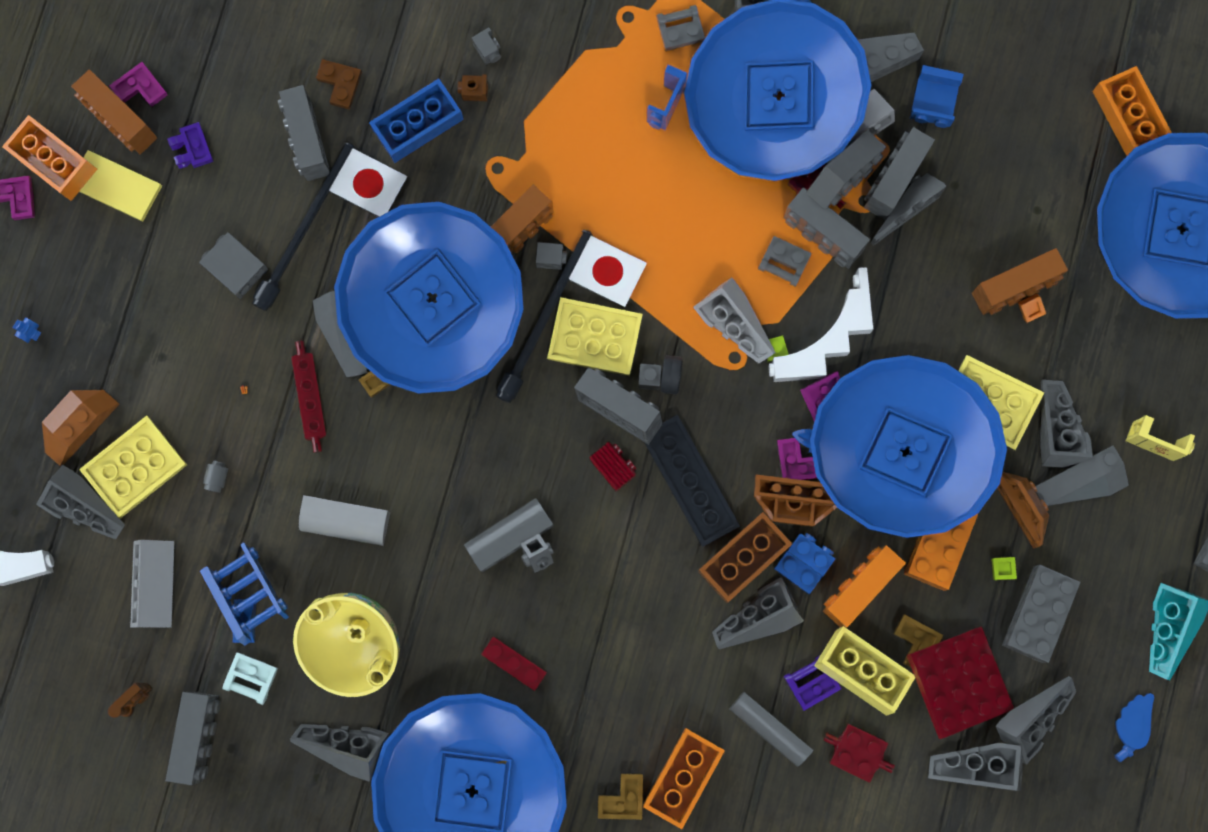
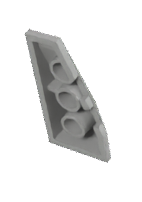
M733 278L717 287L693 307L711 328L714 326L723 333L722 336L727 340L730 338L738 344L740 350L756 362L760 363L775 353L745 293Z

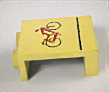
M1147 415L1132 423L1126 442L1172 461L1185 457L1188 454L1190 455L1195 446L1193 442L1195 435L1192 434L1178 439L1175 445L1149 435L1148 433L1154 418Z

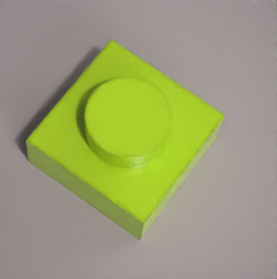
M783 336L769 339L775 353L767 358L768 362H772L774 357L789 355Z
M1015 557L992 558L993 580L1017 579Z

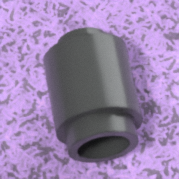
M213 461L212 464H207L203 480L205 490L221 493V489L225 486L229 469L225 468V463Z

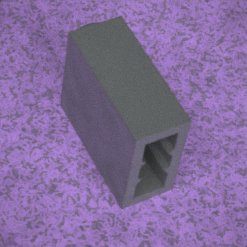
M228 232L217 239L216 245L211 250L206 251L199 262L239 299L268 270L257 257Z

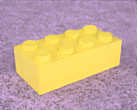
M844 626L834 632L814 665L886 716L895 713L915 679L914 674Z

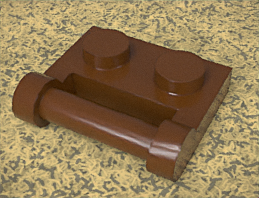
M134 683L108 708L109 716L113 718L131 716L134 712L133 707L138 703L142 704L150 697L148 693L153 688L148 683Z

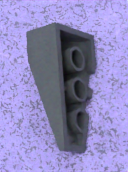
M335 291L328 292L313 300L316 322L346 377L367 374V368L354 357L338 326Z

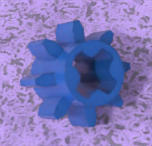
M26 317L23 322L17 319L12 327L17 330L15 336L27 343L31 339L37 341L41 334L37 330L40 325Z

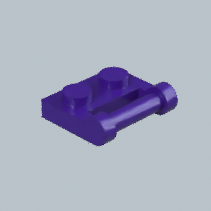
M820 655L815 658V661L790 675L788 673L783 676L803 711L841 690L838 682L824 672L799 688L796 685V681L818 669L814 665Z

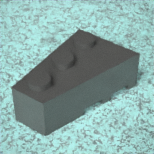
M915 32L858 39V42L865 50L871 82L919 60L924 51Z

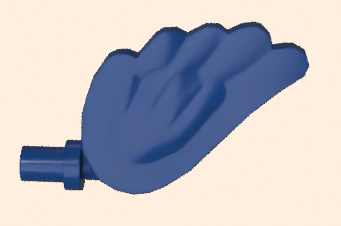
M1151 693L1146 694L1144 697L1136 695L1133 701L1128 702L1127 707L1121 709V718L1115 722L1118 736L1124 744L1122 750L1115 755L1119 762H1122L1127 757H1132L1135 750L1145 747L1149 741L1151 713L1154 702V695Z

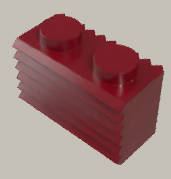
M607 442L590 456L589 460L617 492L636 477L634 472L636 467L629 459L625 461L621 457L623 452L616 443L611 445L610 442Z

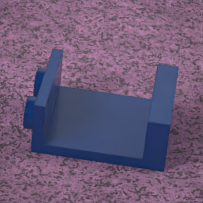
M671 65L667 66L664 73V87L674 92L665 111L651 105L648 106L647 122L651 127L658 130L660 128L666 130L685 90L687 72Z
M923 65L919 72L910 119H915L918 123H934L937 127L941 128L950 127L955 118L953 113L956 98L964 74Z

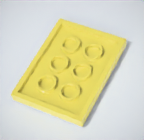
M560 297L547 359L630 376L643 314Z
M966 355L958 371L978 383L999 412L1006 446L1016 450L1044 392Z
M145 416L79 470L109 508L121 519L187 466V464L150 417Z

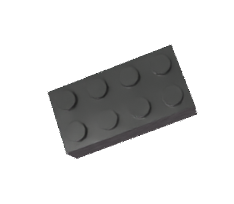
M304 85L279 91L281 99H278V104L285 117L283 119L284 127L290 136L288 142L291 150L294 152L295 157H293V161L300 176L304 175L307 181L328 176L330 168L313 105Z
M914 127L909 133L905 131L864 198L867 201L864 208L886 220L935 139Z
M867 130L825 166L806 193L823 209L828 208L831 204L835 206L853 187H857L863 178L866 179L873 171V164L877 165L883 158L881 153L886 146Z
M803 187L787 206L784 215L786 224L793 229L797 228L801 231L802 236L806 240L813 241L819 245V250L824 254L829 253L835 258L834 261L839 266L849 269L865 250L870 239L829 207L823 209L806 193L807 190Z
M588 367L574 387L579 402L649 445L662 426L659 408L652 402L647 404L642 401L641 396L636 392L626 391L623 389L624 386L618 381H610L605 378L606 375L598 369L594 371Z
M1042 565L1033 566L1002 646L1041 663H1049L1080 582Z
M182 692L165 781L195 785L203 783V779L207 778L208 766H206L207 757H210L212 753L210 741L211 736L215 734L217 726L216 722H214L215 714L219 713L221 701L218 700L219 695Z

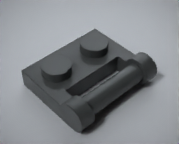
M696 5L670 14L663 15L661 13L656 15L665 51L704 41L705 36ZM692 17L693 21L666 28L665 23Z
M774 236L758 270L770 272L791 282L790 285L796 287L812 253ZM772 259L795 270V275L768 263L769 260Z

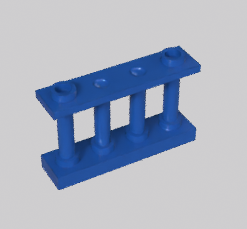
M242 543L241 547L245 553L244 555L219 571H213L206 566L200 572L236 640L245 646L252 641L249 636L251 629L276 613L284 619L289 618L286 612L288 606L282 598H278L257 560L260 557L254 547L250 548L245 543ZM247 562L251 563L254 569L252 573L230 587L223 588L221 584L222 578ZM259 578L264 588L238 605H232L230 601L232 595ZM269 596L273 606L246 623L241 621L239 618L242 615L241 612Z

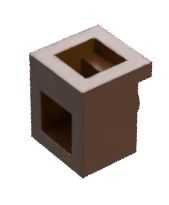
M482 74V76L462 75V81H458V94L462 95L463 101H487V74ZM469 85H476L474 88L469 87Z

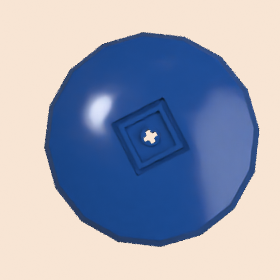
M769 0L742 7L711 29L691 59L684 96L690 128L710 157L738 175L777 181L812 173L844 151L864 121L871 90V80L865 50L843 20L814 3L794 0ZM781 91L785 97H781V100L777 101L774 95Z
M1168 133L1135 147L1110 173L1097 207L1098 243L1113 278L1141 305L1173 318H1208V134ZM1181 224L1186 229L1182 234H1180V230H1177V227L1181 226Z
M442 202L401 205L370 221L346 249L334 286L337 323L354 357L383 382L415 393L455 391L487 375L512 346L524 310L521 272L504 238L475 213ZM429 293L438 295L436 303L428 301L430 298Z
M910 355L872 360L840 378L818 406L810 438L816 477L836 507L868 529L905 538L945 533L978 514L1000 484L1007 452L999 412L978 383L946 363ZM906 448L909 449V453L911 455L903 457V452H901L900 450L904 451Z
M481 693L442 696L409 713L383 743L371 780L373 817L379 832H559L567 807L564 767L547 732L517 705ZM499 761H507L506 764L495 763ZM472 785H475V789L478 790L474 797H471V793L467 792V789L471 788Z

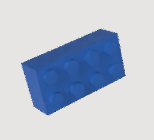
M438 78L370 121L369 124L393 162L396 163L464 119L461 110Z

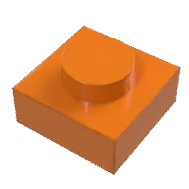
M1037 293L1018 302L1022 316L1027 323L1046 314L1041 297Z

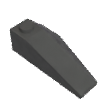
M928 173L922 177L918 175L912 179L910 187L874 236L871 244L874 246L939 199L947 186Z
M1042 380L1041 391L1044 392L1041 398L1040 432L1042 466L1064 468L1091 460L1093 458L1091 438L1081 425L1082 420L1072 406L1073 401L1064 382Z
M1113 445L1093 455L1091 460L1078 463L1037 485L1036 494L1047 506L1110 496L1129 486L1125 465Z
M64 465L48 481L36 504L57 518L61 519L64 516L72 519L73 524L78 526L81 523L90 526L92 531L115 540L125 526L86 481Z
M782 577L762 587L757 592L759 595L754 600L745 602L742 605L744 608L737 615H731L712 632L718 649L785 632L804 621L798 605Z
M1066 677L1011 710L997 724L996 728L999 736L1005 744L1022 746V762L1027 765L1044 745L1041 740L1047 731L1052 732L1054 729L1053 723L1056 716L1064 713L1076 694L1072 678Z
M301 724L290 738V742L350 776L371 781L383 743L388 739L389 733L370 727H362L361 730H351L349 726H341V729H330L327 725Z
M995 743L930 756L928 778L1021 791L1023 771L1022 746Z

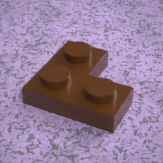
M322 59L316 79L320 82L335 85L329 101L331 105L350 110L362 71L361 69Z

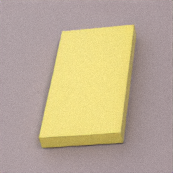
M88 150L84 159L98 170L79 192L143 222L162 185Z

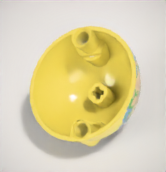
M338 593L324 598H317L301 614L294 630V651L302 670L316 685L333 694L345 697H359L373 693L388 682L396 668L400 652L396 625L384 607L364 595Z

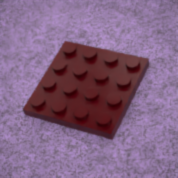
M982 626L907 655L939 739L946 738L1014 709Z

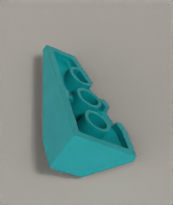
M1161 583L1153 602L1155 619L1154 623H1152L1154 636L1153 644L1150 648L1149 672L1170 680L1204 622L1208 611V600Z

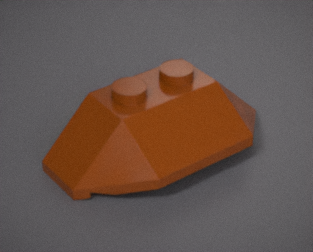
M71 390L42 421L45 453L59 466L64 465L118 407L119 403L105 390Z
M1002 471L1001 481L997 489L1033 549L1043 545L1049 520L1048 506L1037 496V488L1032 481L1029 482L1027 478Z
M755 475L754 497L772 522L815 526L837 508L820 482Z

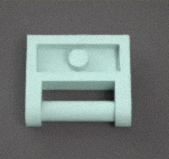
M237 652L223 684V689L235 691L255 699L257 703L263 705L278 668ZM238 676L258 684L262 688L259 692L234 682L235 677Z

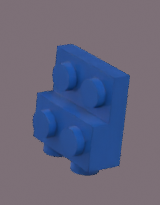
M800 533L774 570L804 592L810 594L835 561V558L832 557L834 552L829 548L817 546L814 537L808 533H805V535Z

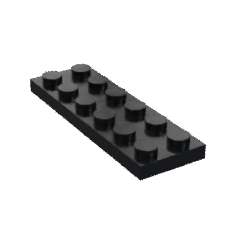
M676 415L663 422L649 445L645 442L644 444L698 541L704 547L739 528L740 525L679 416Z

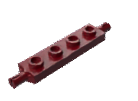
M299 341L295 342L297 354L291 356L304 438L305 440L312 441L313 453H317L316 444L318 452H322L320 439L326 437L313 354L305 353L304 341H300L301 349Z

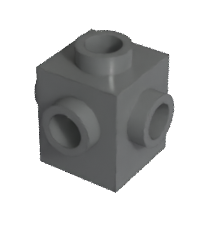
M540 534L520 544L524 553L521 558L526 567L531 566L534 573L554 563L551 554L554 552L548 542L545 543Z

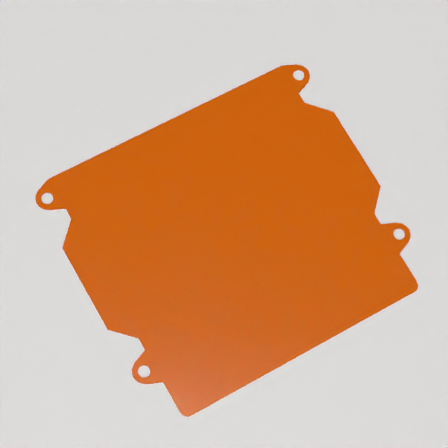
M657 0L649 10L635 6H624L618 10L616 15L617 24L625 36L622 42L617 47L585 50L524 120L526 153L519 161L503 156L491 158L486 164V174L494 189L513 204L534 184L552 201L554 210L552 219L547 224L543 223L541 227L572 252L583 234L582 230H589L592 232L593 237L646 262L647 264L630 298L713 365L729 370H738L745 366L747 354L740 350L738 344L730 338L728 340L722 336L723 333L714 326L712 328L708 326L693 307L717 287L733 278L745 293L761 325L779 323L833 256L829 253L824 254L819 250V245L813 241L806 240L802 236L801 231L797 228L793 229L786 224L784 215L787 206L797 195L787 185L793 177L772 181L738 175L708 155L690 128L684 92L666 130L661 128L659 130L655 129L647 122L648 106L651 105L665 111L674 92L664 87V73L667 66L671 65L687 72L688 77L691 59L702 44L700 42L665 51L656 15L661 13L666 15L689 9L690 6L696 5L705 38L713 27L725 19L701 0ZM625 12H631L634 15V20L626 23L623 21L622 15ZM692 17L665 23L668 28L693 20ZM779 91L774 97L777 98V101H780L781 97H785V95H782V92ZM876 135L874 136L886 146L881 153L883 158L877 165L873 164V171L866 179L863 178L857 187H853L845 197H842V200L846 202L842 209L832 204L829 206L838 215L844 208L859 213L870 212L860 206L858 199L862 195H867L871 189L867 181L890 151L889 146ZM498 162L503 165L504 170L502 173L495 174L492 171L494 163ZM774 236L812 253L796 287L790 285L791 282L770 272L758 270ZM772 259L768 262L795 275L796 273L795 270ZM738 352L741 356L740 362L737 364L731 363L729 361V354Z

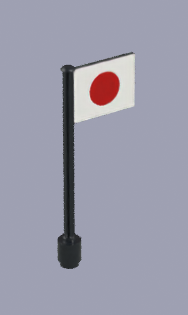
M349 142L344 143L345 147L271 278L267 279V281H261L252 297L254 299L252 304L263 311H267L268 308L272 307L281 291L278 288V282L329 192L380 217L390 211L408 176L355 150L353 144Z
M582 230L583 234L513 371L504 373L496 389L497 393L495 396L507 403H511L512 399L515 400L524 382L521 380L522 376L520 374L568 280L625 308L647 263L593 237L591 231Z

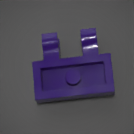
M199 122L180 128V135L167 139L173 151L180 149L183 145L186 146L188 153L174 157L179 169L185 168L191 163L193 168H197L214 162Z

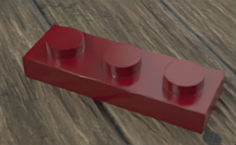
M492 637L481 654L534 691L547 674L546 671L495 637Z

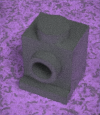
M489 27L472 37L473 46L486 65L490 62L495 63L501 58L498 50L500 45L495 37H492Z

